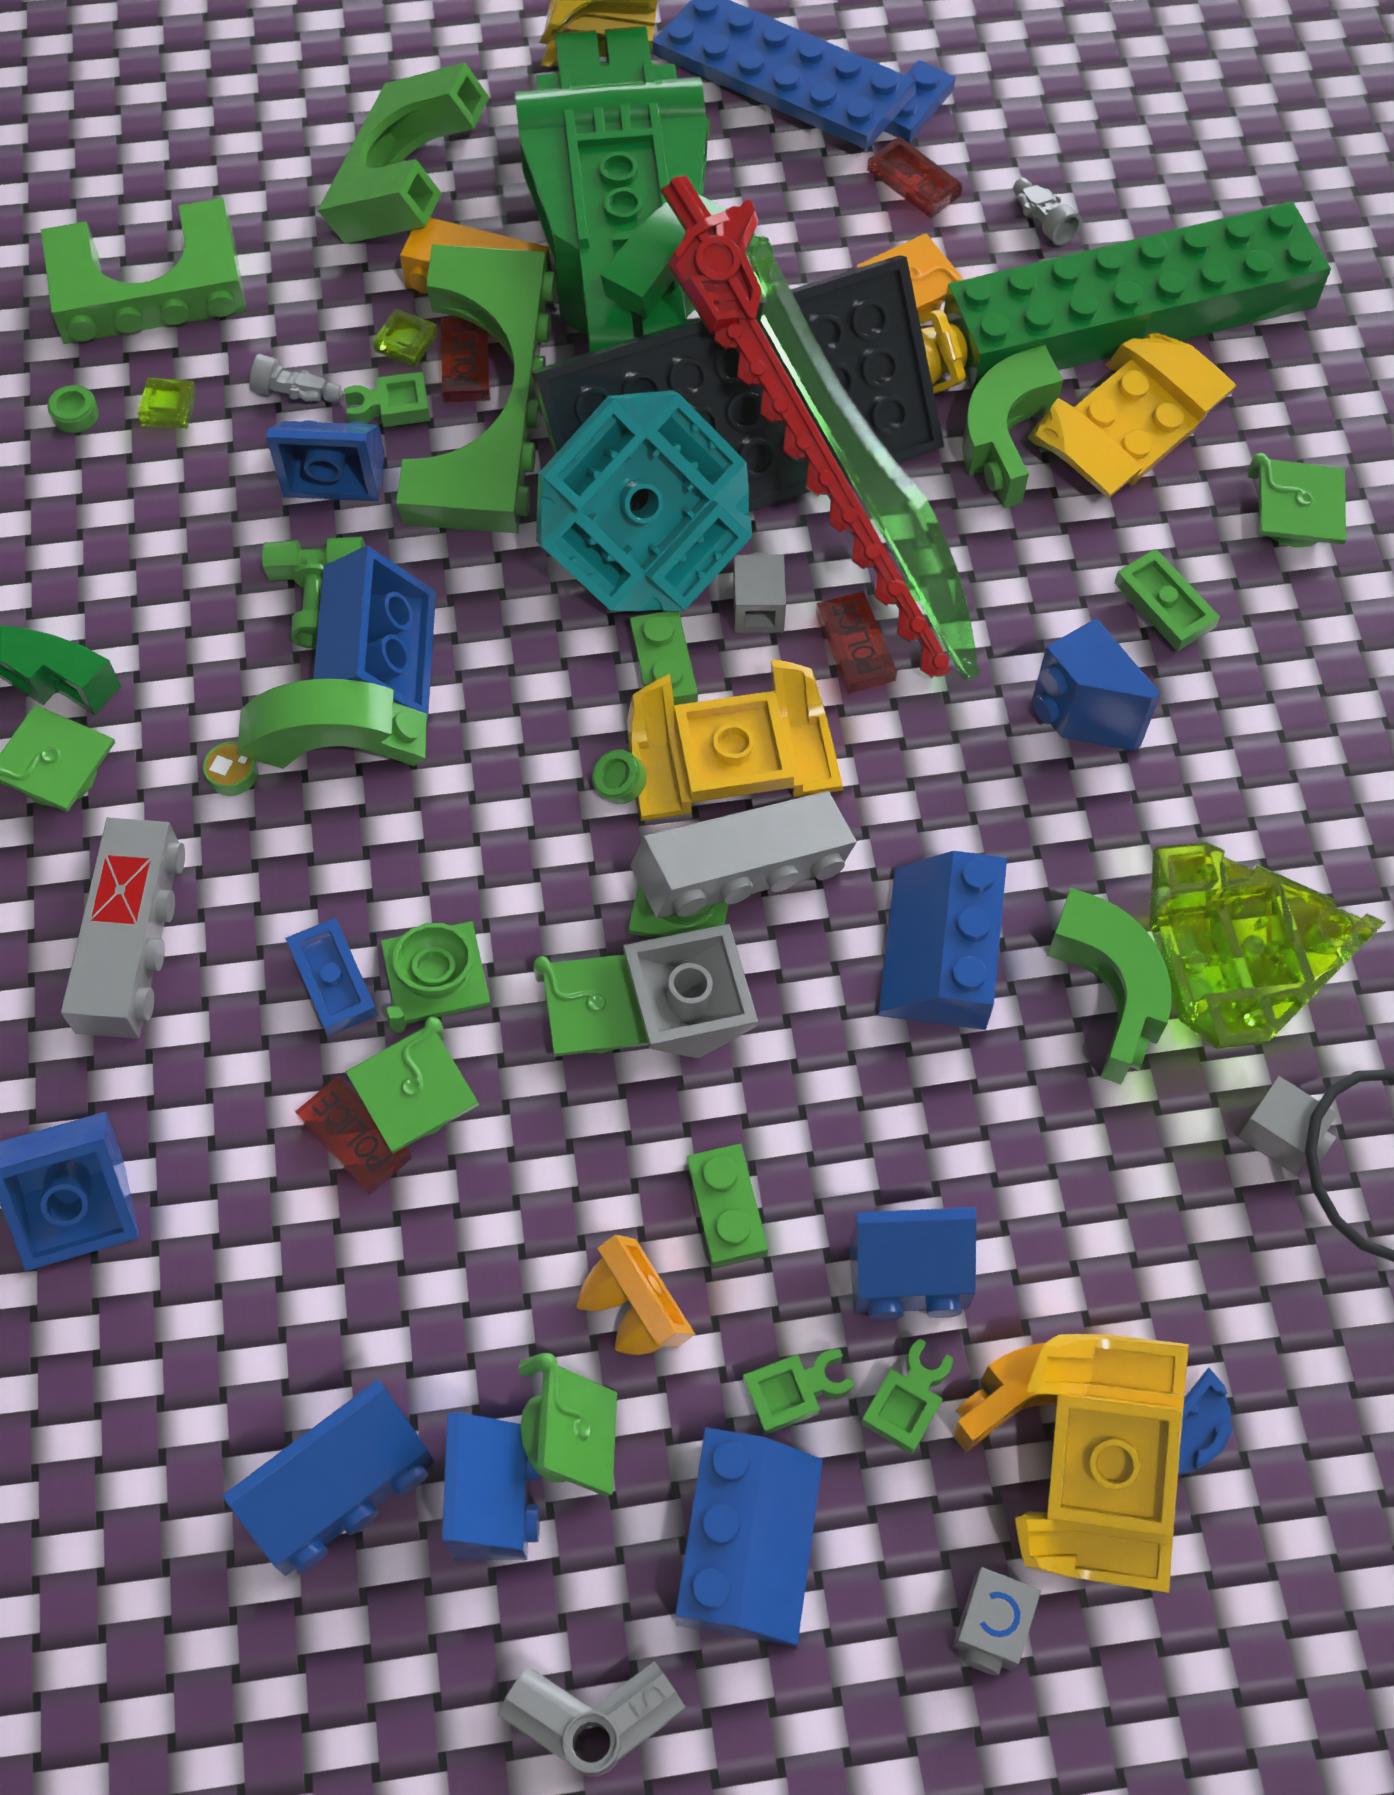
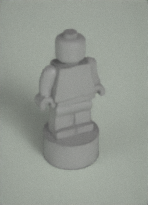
M1020 178L1015 181L1013 192L1017 195V201L1022 205L1023 214L1027 216L1030 213L1043 222V233L1054 244L1058 246L1065 245L1077 236L1082 226V217L1071 206L1060 204L1061 197L1059 195H1053L1049 189L1038 185L1033 186L1026 178Z
M257 354L254 359L250 374V391L270 396L275 390L290 394L289 398L291 399L301 398L305 401H320L323 397L327 402L338 403L339 400L343 399L344 391H342L340 385L326 384L325 379L312 375L305 370H302L300 374L298 372L285 371L282 366H279L277 358Z

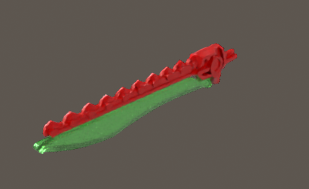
M686 174L682 177L677 176L673 178L670 184L663 187L660 191L685 230V234L681 244L674 251L667 264L709 333L715 334L714 342L725 350L727 348L736 349L739 353L737 378L748 387L750 385H759L762 390L760 415L771 423L773 421L782 422L784 425L783 452L794 460L796 458L806 460L808 464L806 488L816 496L820 494L827 495L831 500L829 525L840 533L842 531L851 532L853 536L851 561L863 570L865 567L873 568L876 572L874 598L885 606L896 604L898 607L897 634L908 642L911 640L919 641L922 646L920 671L932 679L934 676L942 677L948 674L950 669L948 666L949 659L916 604L918 601L921 603L962 678L967 681L973 680L979 675L980 669L977 664L971 620L957 566L943 530L928 499L884 448L840 385L817 344L773 256L774 250L769 239L754 234L759 221L753 202L747 199L741 206H732L723 212L711 215ZM762 291L765 299L761 321L909 582L908 584H905L756 320Z

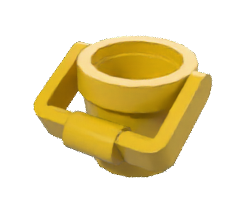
M941 310L919 316L920 325L930 320L933 324V327L921 329L932 386L935 382L949 375L951 377L950 380L933 386L934 394L961 384L965 380L964 366L968 360V348L963 333L957 326L948 322L945 313Z

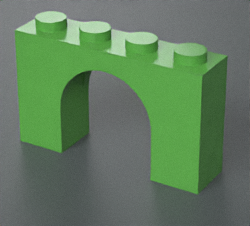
M465 62L384 84L318 209V212L344 244L426 227L442 193L416 159L402 161L411 152L430 140L475 128L490 97Z
M224 198L178 205L184 236L183 254L178 263L169 272L154 280L142 283L119 282L101 273L98 251L87 221L41 229L51 312L63 343L88 341L247 312L233 230Z

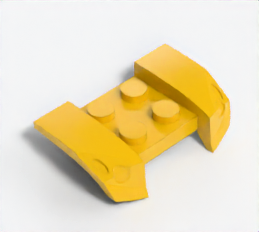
M550 0L545 29L539 42L547 44L541 65L548 67L557 66L555 33L596 30L599 56L606 57L605 29L646 26L651 56L658 0Z
M1159 333L1147 334L1143 339L1133 338L1121 344L1112 359L1104 364L1110 370L1117 372L1075 407L1057 398L1047 414L1038 421L1027 438L1036 446L1046 448L1062 458L1107 498H1110L1127 482L1131 486L1134 485L1195 431L1198 424L1205 419L1208 412L1228 396L1237 385L1192 345Z
M771 659V691L674 705L671 677L668 674L632 695L627 717L629 752L643 763L647 774L645 787L637 797L641 821L692 814L691 803L774 790L791 788L793 798L805 797L826 791L830 793L844 791L822 696L813 671L810 668L791 662Z
M1060 1334L1043 1345L1026 1392L1058 1395L1048 1512L1028 1511L1024 1515L1015 1518L1025 1567L1051 1575L1169 1593L1189 1344L1116 1335Z

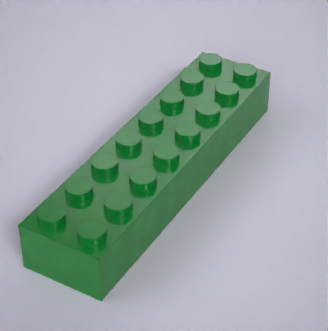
M1294 201L948 283L944 313L948 322L957 326L966 340L968 360L964 370L974 391L981 378L997 363L1016 353L1043 345L1047 347L1059 371L1112 358L1121 344L1133 338L1143 339L1147 334L1159 333L1181 341L1315 308L1318 305L1331 268Z

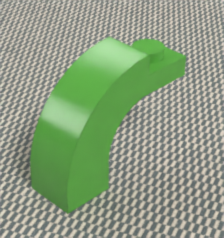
M1045 345L1016 353L997 363L981 378L970 399L962 443L965 468L968 476L984 472L989 490L997 492L1004 508L1022 504L1029 475L1008 431L1019 422L1047 414L1056 399L1060 397L1063 379Z
M312 679L292 682L261 693L241 709L237 754L284 769L300 755L310 750L323 747L345 746L364 749L415 766L425 759L427 714L393 702L394 689L373 683L346 679Z
M1070 888L1047 956L1090 971L1111 992L1117 1010V1023L1100 1078L1122 1084L1130 1067L1140 1070L1149 1042L1157 1044L1168 1024L1172 1000L1169 973L1157 945L1147 931L1133 917L1118 906L1102 898Z

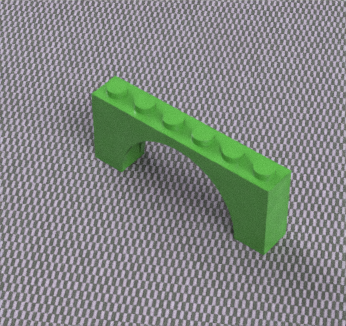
M432 244L426 283L432 312L458 316L480 326L491 334L505 349L513 363L514 381L509 399L496 421L478 438L455 451L443 455L421 459H402L396 505L403 525L518 534L520 516H528L530 509V487L524 486L525 473L533 472L535 466V443L529 442L531 428H539L541 414L539 399H534L536 388L531 371L546 366L545 356H540L541 343H549L551 317L550 314H545L546 301H554L556 275L555 272H548L545 252Z

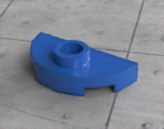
M1210 1368L1202 1374L1184 1397L1178 1476L1201 1470L1223 1451L1232 1432V1423H1230L1231 1409L1226 1398L1227 1390Z

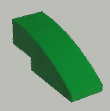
M699 195L711 215L727 210ZM667 202L658 208L632 234L601 274L605 296L645 318L650 315L668 287L676 290L679 286L678 281L667 264L674 251L681 244L685 230Z
M0 625V678L43 706L56 692H59L96 715L121 688V684L110 661L92 650L53 634L23 627Z

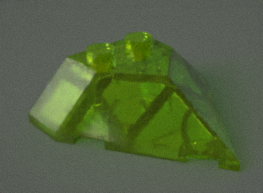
M1208 842L1156 847L1153 851L1149 925L1155 944L1164 958L1169 973L1171 994L1180 1022L1216 1050L1268 1043L1386 921L1368 913L1362 918L1336 907V899L1257 864L1253 869L1224 857L1225 850Z

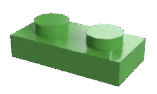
M1156 548L1117 572L1114 583L1177 652L1216 628L1220 616Z
M666 611L630 617V630L643 688L657 679L670 674L674 705L698 702L697 687L679 611Z
M736 1144L687 1155V1167L712 1269L767 1257L768 1246L742 1145Z

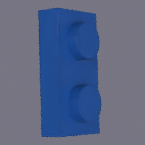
M919 59L906 73L907 76L916 79V94L884 130V132L909 144L954 91L956 79L955 76Z
M336 917L285 938L327 1037L378 1016L376 1007Z

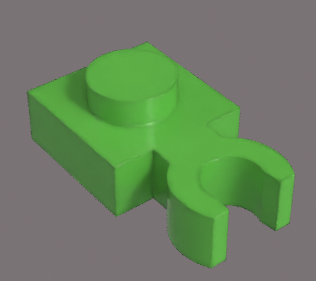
M423 371L376 378L377 389L369 390L360 385H353L344 389L347 406L360 404L358 407L346 408L349 423L360 422L367 424L374 417L382 418L383 427L430 421Z
M922 1339L917 1340L910 1348L906 1359L907 1376L905 1377L891 1368L861 1421V1425L911 1455L916 1450L943 1398L929 1391V1388L941 1384L948 1377L953 1365V1357L947 1354L939 1368L934 1370L924 1368L919 1360V1356L922 1354L926 1344Z
M830 1349L823 1352L816 1359L814 1366L805 1370L798 1354L743 1375L742 1381L764 1436L819 1415L820 1407L815 1397L823 1395L830 1399H840L852 1392L855 1385L852 1378L845 1379L840 1383H834L828 1380L825 1375L827 1367L842 1361L843 1355L840 1349Z

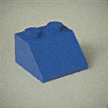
M305 420L302 422L282 421L267 429L266 439L283 497L379 501L385 459L379 425L360 422L323 423Z
M1096 618L1046 646L1031 701L1038 717L1045 724H1051L1061 738L1134 751L1142 745L1161 693Z
M107 1111L0 1142V1206L25 1272L139 1238L124 1160Z
M975 1207L856 1212L849 1243L854 1314L868 1313L871 1320L889 1321L903 1317V1311L926 1310L928 1317L949 1318L960 1315L962 1309H968L976 1293L977 1218Z
M460 1412L447 1413L442 1541L455 1561L528 1560V1543L539 1542L540 1510L539 1505H529L530 1480H540L541 1475L528 1460L522 1444L520 1424Z

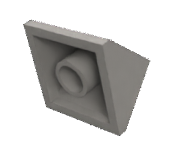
M730 924L623 946L650 1049L700 1059L757 1027L758 1018Z

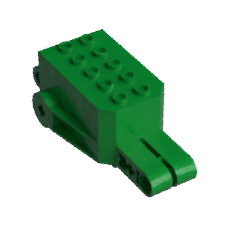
M646 26L605 29L607 61L600 62L596 30L555 33L558 73L536 75L538 90L515 91L522 170L555 263L560 319L584 335H588L589 352L687 322V317L695 310L679 285L676 290L668 287L650 315L645 318L606 297L601 280L602 272L621 247L658 208L667 202L660 190L670 184L673 178L677 176L682 177L686 174L696 192L701 196L704 193L707 162V120L701 77L677 78L675 64L652 65Z

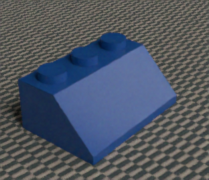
M368 545L324 565L313 679L356 680L394 689L393 702L426 713L428 719L436 591Z
M953 850L895 868L878 1016L986 1030L995 999L1007 857Z
M377 1379L223 1494L222 1497L277 1570L284 1576H287L293 1570L297 1574H302L314 1567L327 1555L328 1550L325 1546L341 1533L346 1531L348 1535H352L371 1523L379 1513L376 1507L395 1492L401 1497L418 1487L428 1477L426 1468L432 1465L434 1460L386 1388Z
M705 1427L675 1615L676 1626L798 1646L823 1459L766 1437Z

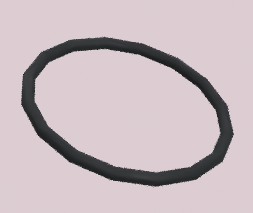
M1390 1069L1355 1071L1328 1087L1310 1115L1305 1156L1311 1187L1330 1223L1360 1250L1394 1262L1393 1249L1366 1240L1340 1217L1322 1182L1317 1156L1321 1121L1337 1095L1359 1082L1388 1080L1394 1083V1071Z

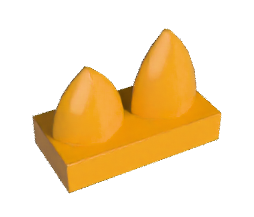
M614 1235L597 1248L603 1258L592 1268L585 1279L576 1307L579 1310L603 1311L630 1301L632 1307L625 1314L616 1335L615 1350L617 1352L629 1355H642L652 1353L662 1347L678 1348L696 1335L637 1239Z

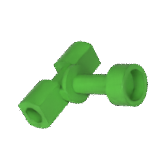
M362 536L328 538L326 548L302 549L299 540L264 542L262 562L268 580L294 579L299 586L304 588L302 611L293 615L291 623V639L295 644L304 648H316L323 567L364 547L365 543Z

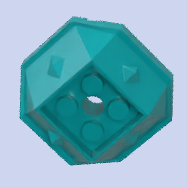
M673 390L608 396L538 474L536 542L610 611H685L752 538L747 462L679 393ZM646 488L648 492L646 504L640 510L631 511L630 499L636 491Z

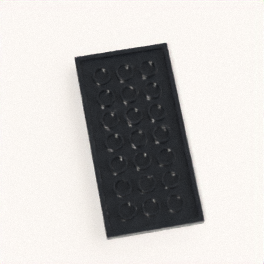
M898 255L760 299L756 320L846 479L945 447L906 256ZM701 318L531 371L554 456L608 396L673 390L679 393L747 462L749 512L810 492L806 488L808 466L806 460L800 458L794 460L783 452L784 425L782 422L773 421L771 423L760 415L762 390L759 385H750L748 387L737 378L739 353L736 349L727 348L725 350L714 342L715 334L709 333ZM646 488L640 489L632 495L630 499L631 511L640 510L648 500Z

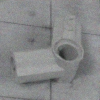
M655 1661L593 1708H590L527 1666L510 1689L497 1715L571 1765L578 1773L588 1777H597L610 1772L619 1760L686 1710V1707ZM597 1726L609 1734L610 1748L602 1760L595 1763H587L578 1758L575 1752V1742L582 1730Z

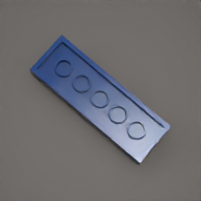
M690 0L652 43L655 56L866 150L916 94V79L731 0Z

